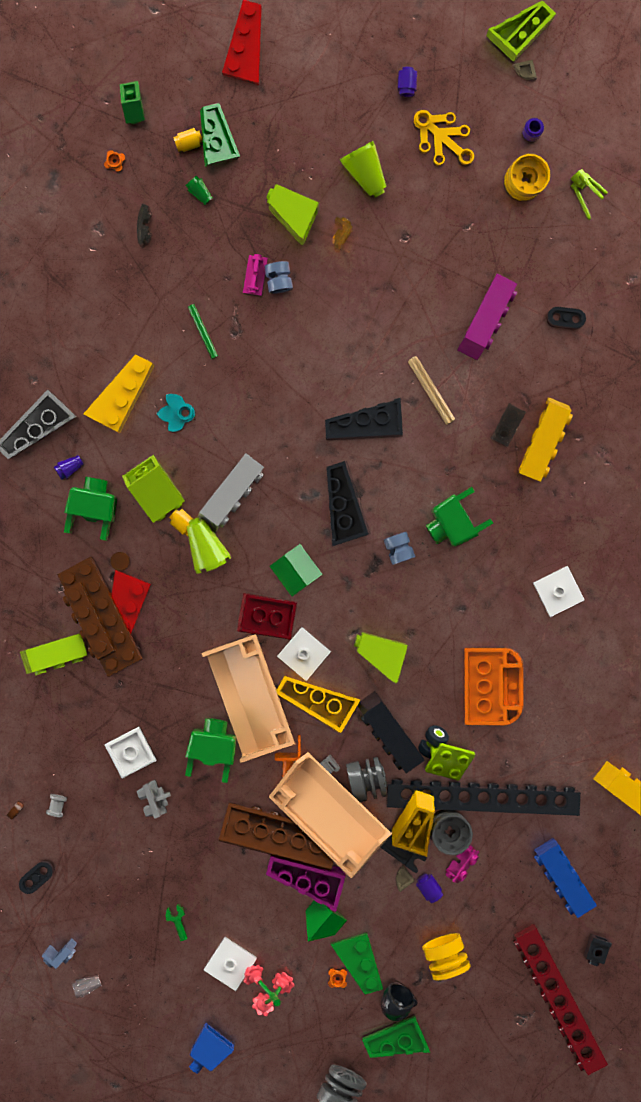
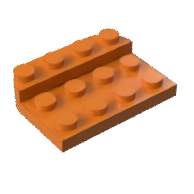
M464 648L465 725H509L515 722L521 716L524 708V667L519 653L510 648Z

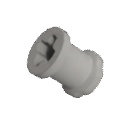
M50 794L51 802L49 810H46V814L54 817H63L62 809L64 802L67 801V797Z

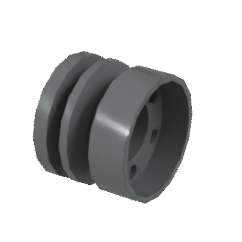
M378 757L373 758L375 764L373 767H370L369 759H366V768L364 769L361 768L358 761L346 763L352 794L359 802L367 801L368 791H371L373 798L377 799V789H380L382 797L387 796L384 768Z
M440 810L435 813L430 839L438 850L446 855H457L468 849L472 842L473 832L471 825L463 815L456 810ZM448 826H450L453 829L449 831V834H447L445 831L448 830Z
M331 1065L329 1073L325 1076L328 1083L321 1085L317 1093V1099L320 1102H358L355 1097L362 1096V1090L366 1088L367 1082L350 1069L339 1065Z

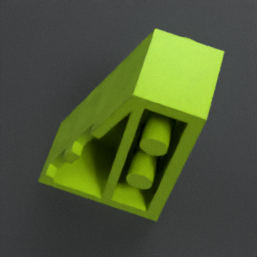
M542 0L521 11L516 16L506 19L501 24L489 28L486 37L515 62L551 24L556 13Z
M80 634L20 652L26 674L35 672V676L47 672L46 668L53 666L55 670L64 667V662L72 661V664L83 661V657L87 656Z

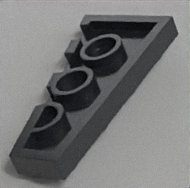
M401 397L387 403L377 404V406L363 408L353 413H346L326 419V440L402 437Z

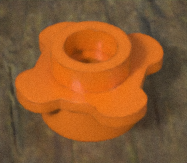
M113 150L108 151L106 161L104 162L105 168H112L116 172H120L125 155Z
M333 968L329 970V987L345 988L347 986L345 981L347 971L345 969L335 970Z

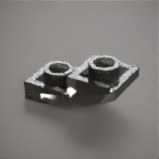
M145 204L141 205L137 220L138 244L142 248L145 247V244L150 243L152 237L150 228L145 225L146 223L149 224L152 213L150 212V207Z
M509 403L491 439L508 447L526 411Z

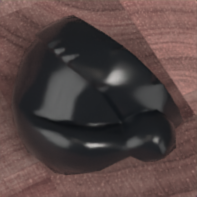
M392 982L385 989L381 998V1010L388 1019L399 1021L405 1019L412 1008L417 1006L418 1002L407 987L400 983Z

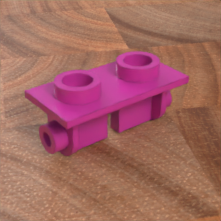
M259 254L249 255L243 293L262 296L265 279L264 266L267 265L268 258L262 257Z
M471 845L463 853L456 855L461 862L458 863L453 860L446 870L447 873L445 875L450 879L454 877L452 881L455 883L462 882L468 875V868L473 866L479 859L477 855L480 851L475 849L471 851L473 849Z

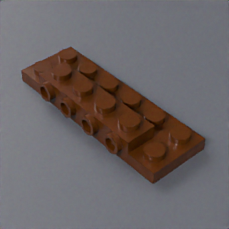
M89 557L57 574L64 588L65 596H63V600L68 607L71 606L74 612L71 614L72 619L76 624H80L82 628L80 635L84 641L88 640L90 655L92 658L96 657L100 661L107 677L143 660L93 557Z
M232 803L228 804L219 837L220 842L331 871L333 860L291 818L281 817V814L277 812H262V809L258 807L247 808Z

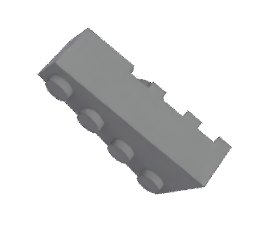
M47 390L0 439V452L10 459L77 416Z
M245 453L201 509L198 515L200 520L204 519L214 533L217 532L220 526L223 528L229 520L228 516L230 513H235L241 505L239 501L242 497L246 498L252 491V488H250L254 482L258 483L264 474L261 472L264 466Z

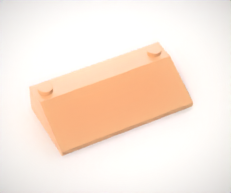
M256 634L201 653L203 657H208L242 752V757L239 759L240 763L295 744Z
M308 752L295 761L269 796L350 878L354 877L392 834Z

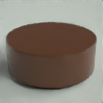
M116 552L112 555L110 563L115 570L123 571L129 567L130 558L124 552Z
M18 801L6 816L11 820L14 819L23 809L24 804Z

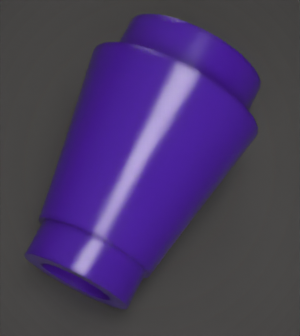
M79 455L58 462L54 469L60 479L63 480L64 478L68 479L84 464Z

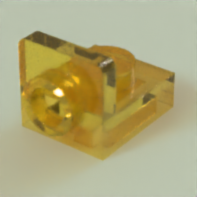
M336 217L335 224L341 227L342 230L338 229L333 237L335 240L334 246L341 250L352 233L353 226H351L352 223L348 219Z

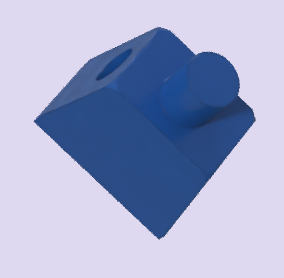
M205 1023L191 1048L190 1056L194 1058V1061L190 1064L189 1068L196 1074L203 1067L212 1071L234 1051V1044Z

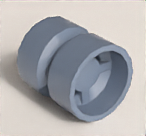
M274 262L264 266L266 277L269 278L267 285L270 294L283 293L293 289L292 279L288 277L290 274L289 262Z
M407 531L383 539L386 549L391 552L389 557L392 565L415 557L413 548L408 545L410 540Z

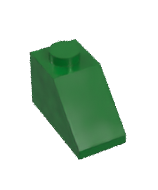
M139 82L119 84L126 124H136L144 121L145 116Z

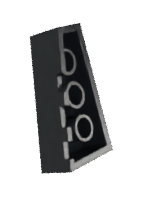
M347 461L326 467L332 546L371 534Z
M376 691L359 702L357 706L363 714L360 718L366 726L371 725L374 729L371 733L376 740L379 741L381 739L385 744L382 748L388 756L393 755L395 758L393 763L398 770L403 769L407 774L425 761Z

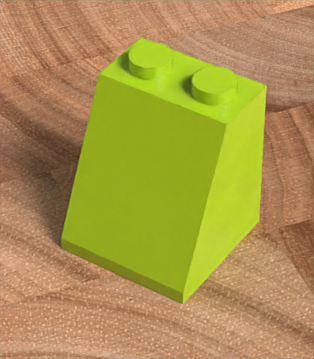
M276 184L274 189L270 188L266 198L268 199L269 210L301 245H304L319 211V202Z
M154 455L122 476L127 488L153 523L164 519L167 513L171 510H177L185 501Z
M365 632L357 635L354 647H357V652L391 681L398 683L408 646L401 642Z

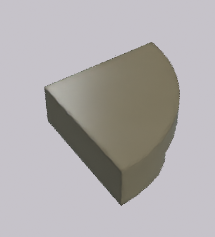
M533 60L513 65L514 70L521 78L526 80L537 79Z
M404 865L400 867L396 875V885L399 892L415 882V879Z

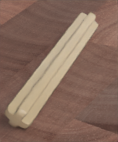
M417 356L411 358L408 361L409 365L446 425L452 423L455 420L454 416Z

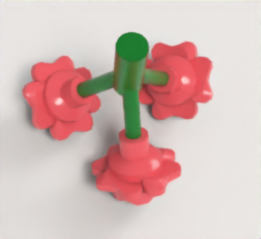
M252 965L246 969L243 982L247 985L256 983L266 991L267 994L259 993L257 997L253 998V1003L255 1004L252 1005L257 1015L263 1014L266 1017L269 1012L274 1010L272 1005L280 1006L281 1000L278 994L290 993L295 985L292 982L293 978L289 977L285 972L282 974L276 973L275 978L272 979L273 988L276 991L271 992L261 978L263 967Z

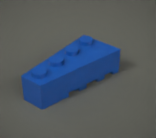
M552 838L534 849L537 854L534 858L539 866L544 865L547 871L544 874L550 883L554 881L557 888H555V891L560 899L564 897L567 901L565 907L570 915L575 914L579 918L597 905L584 884L580 881L581 879L574 868L570 865V861L561 851L560 845Z

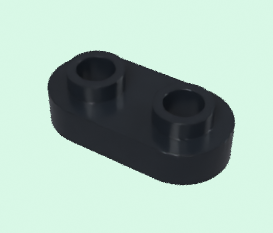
M554 307L548 312L547 321L554 327L579 329L585 324L586 315L580 309ZM554 314L559 315L560 319L558 321L554 320ZM576 316L579 319L578 323H574L572 317Z
M48 861L37 863L20 879V890L25 894L34 893L53 875L54 869L52 864ZM45 867L47 869V873H42L41 868ZM27 880H31L33 882V885L28 886L26 883Z

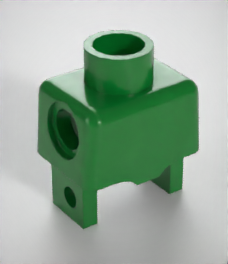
M85 477L83 489L77 487L70 489L64 513H67L64 533L72 534L75 515H78L89 522L96 523L103 520L100 539L108 541L111 522H115L117 497L106 493L108 481Z
M473 487L457 496L455 494L451 495L432 508L435 520L425 526L436 545L448 540L451 546H459L479 536L478 532L494 524L491 519H488L474 527L467 512L461 506L459 501L474 493Z
M205 718L204 728H196L192 731L185 756L188 758L185 776H192L194 761L197 759L203 764L211 766L223 763L222 782H228L230 767L234 764L237 738L233 734L226 733L227 721Z

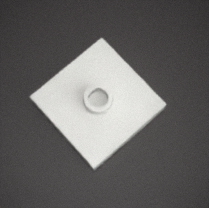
M568 566L533 582L549 617L584 601Z
M301 627L277 657L307 681L331 651Z
M140 727L104 744L122 779L157 761Z
M224 937L205 966L204 971L236 991L245 978L244 973L246 969L254 964L257 957L227 937Z

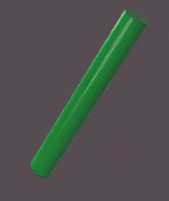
M195 304L188 306L211 359L217 358L218 354Z

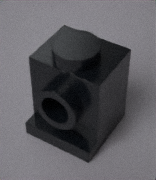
M590 934L584 952V957L588 959V963L594 966H599V963L605 964L609 949L612 946L611 941ZM601 950L600 955H595V951Z

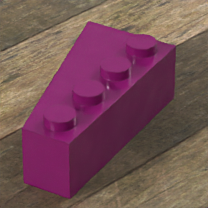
M496 274L464 335L465 337L457 349L459 352L478 360L484 349L488 350L493 342V339L490 337L492 333L496 334L501 326L499 320L501 317L504 318L509 310L507 304L509 301L512 302L517 294V291H515L517 283Z
M270 855L266 871L267 876L296 889L297 892L313 898L314 901L324 904L336 912L346 873L340 867L332 866L331 871Z

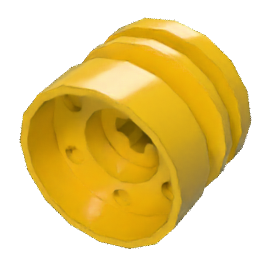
M536 154L520 156L507 169L504 176L506 191L511 197L519 201L534 199L548 185L550 180L549 166L542 157ZM522 178H528V181L523 182Z
M458 933L437 937L422 946L426 960L434 961L429 965L433 980H445L456 977L471 967L469 960H466L468 958L467 954L464 952L459 953L464 949V945Z

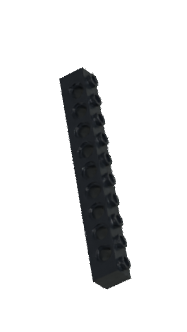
M392 779L391 782H387L386 806L388 808H405L416 790L420 792L429 790L431 795L434 796V810L580 816L581 793L575 790L576 787L565 786L563 790L556 789V786H545V789L537 788V785H526V788H518L517 784H506V787H499L497 783H487V786H480V783L468 782V785H460L461 782L450 781L449 784H441V781H430V784L422 783V780H411V783H403L402 779ZM404 789H410L412 791V794L409 798H403L401 796V792ZM444 790L450 792V796L446 800H442L439 797L440 793ZM463 791L469 793V797L465 801L459 799V794ZM482 792L488 794V798L485 801L478 800V795ZM501 793L507 794V799L504 802L497 801V797ZM519 794L526 795V800L523 803H518L516 800ZM538 795L545 796V801L542 804L536 803ZM557 796H564L562 804H555Z

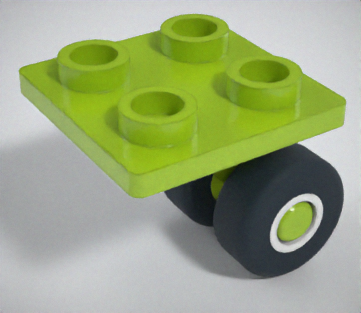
M430 726L425 734L427 741L422 739L418 746L419 752L430 759L425 767V772L460 780L474 759L475 752L447 745L449 735L446 730L440 726Z

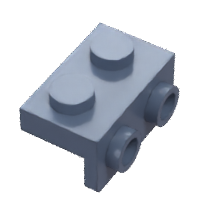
M71 938L59 952L49 945L42 955L43 961L49 967L57 969L62 962L66 964L76 952L74 948L77 943Z

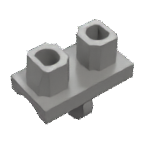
M156 780L150 781L137 790L140 800L148 799L149 805L143 807L146 817L154 816L155 819L167 813L165 806L168 805L166 798L170 797L171 794L170 792L164 793L162 787L158 788Z

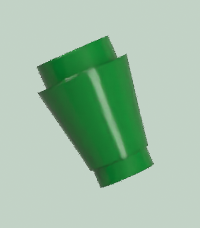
M195 176L185 185L188 188L187 191L204 205L213 198L202 178L199 179L198 176Z

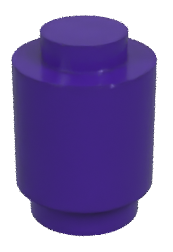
M403 67L402 70L398 71V91L402 97H413L417 91V71L413 67Z
M538 118L529 119L523 128L524 138L530 142L537 141L544 131L543 122Z
M425 873L417 879L416 886L430 903L438 901L443 896L442 888L432 874L427 875Z

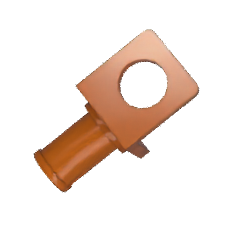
M298 735V753H275V761H282V777L286 775L294 761L301 758V735Z

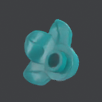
M166 394L168 405L161 408L157 412V416L161 420L169 422L168 431L177 432L184 427L185 423L193 420L195 410L190 404L185 403L181 396ZM183 410H188L189 415L184 417L182 415Z

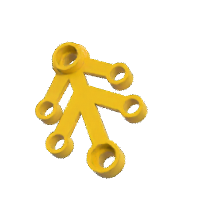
M420 110L413 119L414 125L420 129L421 143L419 151L423 154L430 151L431 145L428 142L429 130L434 135L435 156L433 163L436 166H442L445 161L442 142L459 156L458 160L462 165H470L474 160L473 151L462 149L448 137L459 135L462 138H466L470 133L469 126L461 125L460 127L438 128L434 123L445 122L447 125L454 124L456 120L455 114L448 112L442 115H431L426 110ZM452 116L453 121H447L446 117ZM424 117L426 122L421 123L419 119ZM461 129H467L468 133L462 134ZM423 144H426L428 146V149L423 150L421 146ZM464 155L469 156V160L464 161L462 157ZM441 157L443 161L438 163L436 158Z

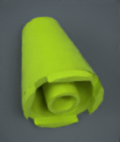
M374 141L339 159L369 196L374 195V197H377L385 192L386 183Z
M198 517L189 521L190 525L187 526V533L196 573H202L200 569L206 568V571H210L225 564L226 558L231 559L227 549L204 519L200 520Z

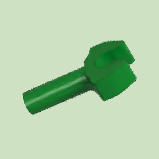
M177 904L178 915H172L168 907L165 917L167 921L174 922L180 941L188 939L181 921L185 911L183 907Z

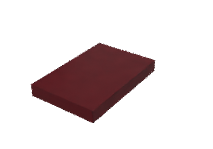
M243 593L237 631L291 640L297 602Z

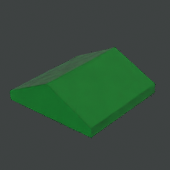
M301 544L270 565V568L291 597L322 575Z

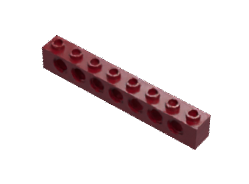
M535 924L514 934L516 940L513 942L518 952L523 951L525 957L522 959L527 969L532 968L534 974L531 977L536 986L541 985L543 991L540 994L545 1003H550L552 1008L549 1011L553 1019L559 1020L561 1025L558 1028L562 1036L568 1037L570 1042L567 1045L571 1053L577 1054L579 1059L576 1060V1063L580 1070H585L587 1075H590L607 1066L608 1064ZM531 945L537 946V950L534 953L528 952V948ZM539 963H546V967L543 970L537 969ZM548 980H555L552 987L545 986ZM557 997H564L562 1003H554ZM566 1014L573 1015L571 1020H563ZM575 1031H581V1035L578 1038L572 1037ZM584 1048H590V1052L587 1055L581 1054Z

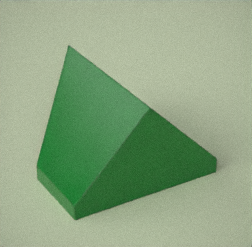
M313 900L305 910L308 942L334 936L346 923L347 919L337 911L334 912L326 905L319 904Z

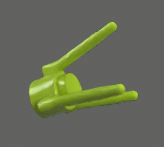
M581 169L571 177L573 182L571 187L575 191L587 218L590 220V213L578 188L580 187L583 190L588 186L600 199H604V196L597 189L605 195L608 192Z

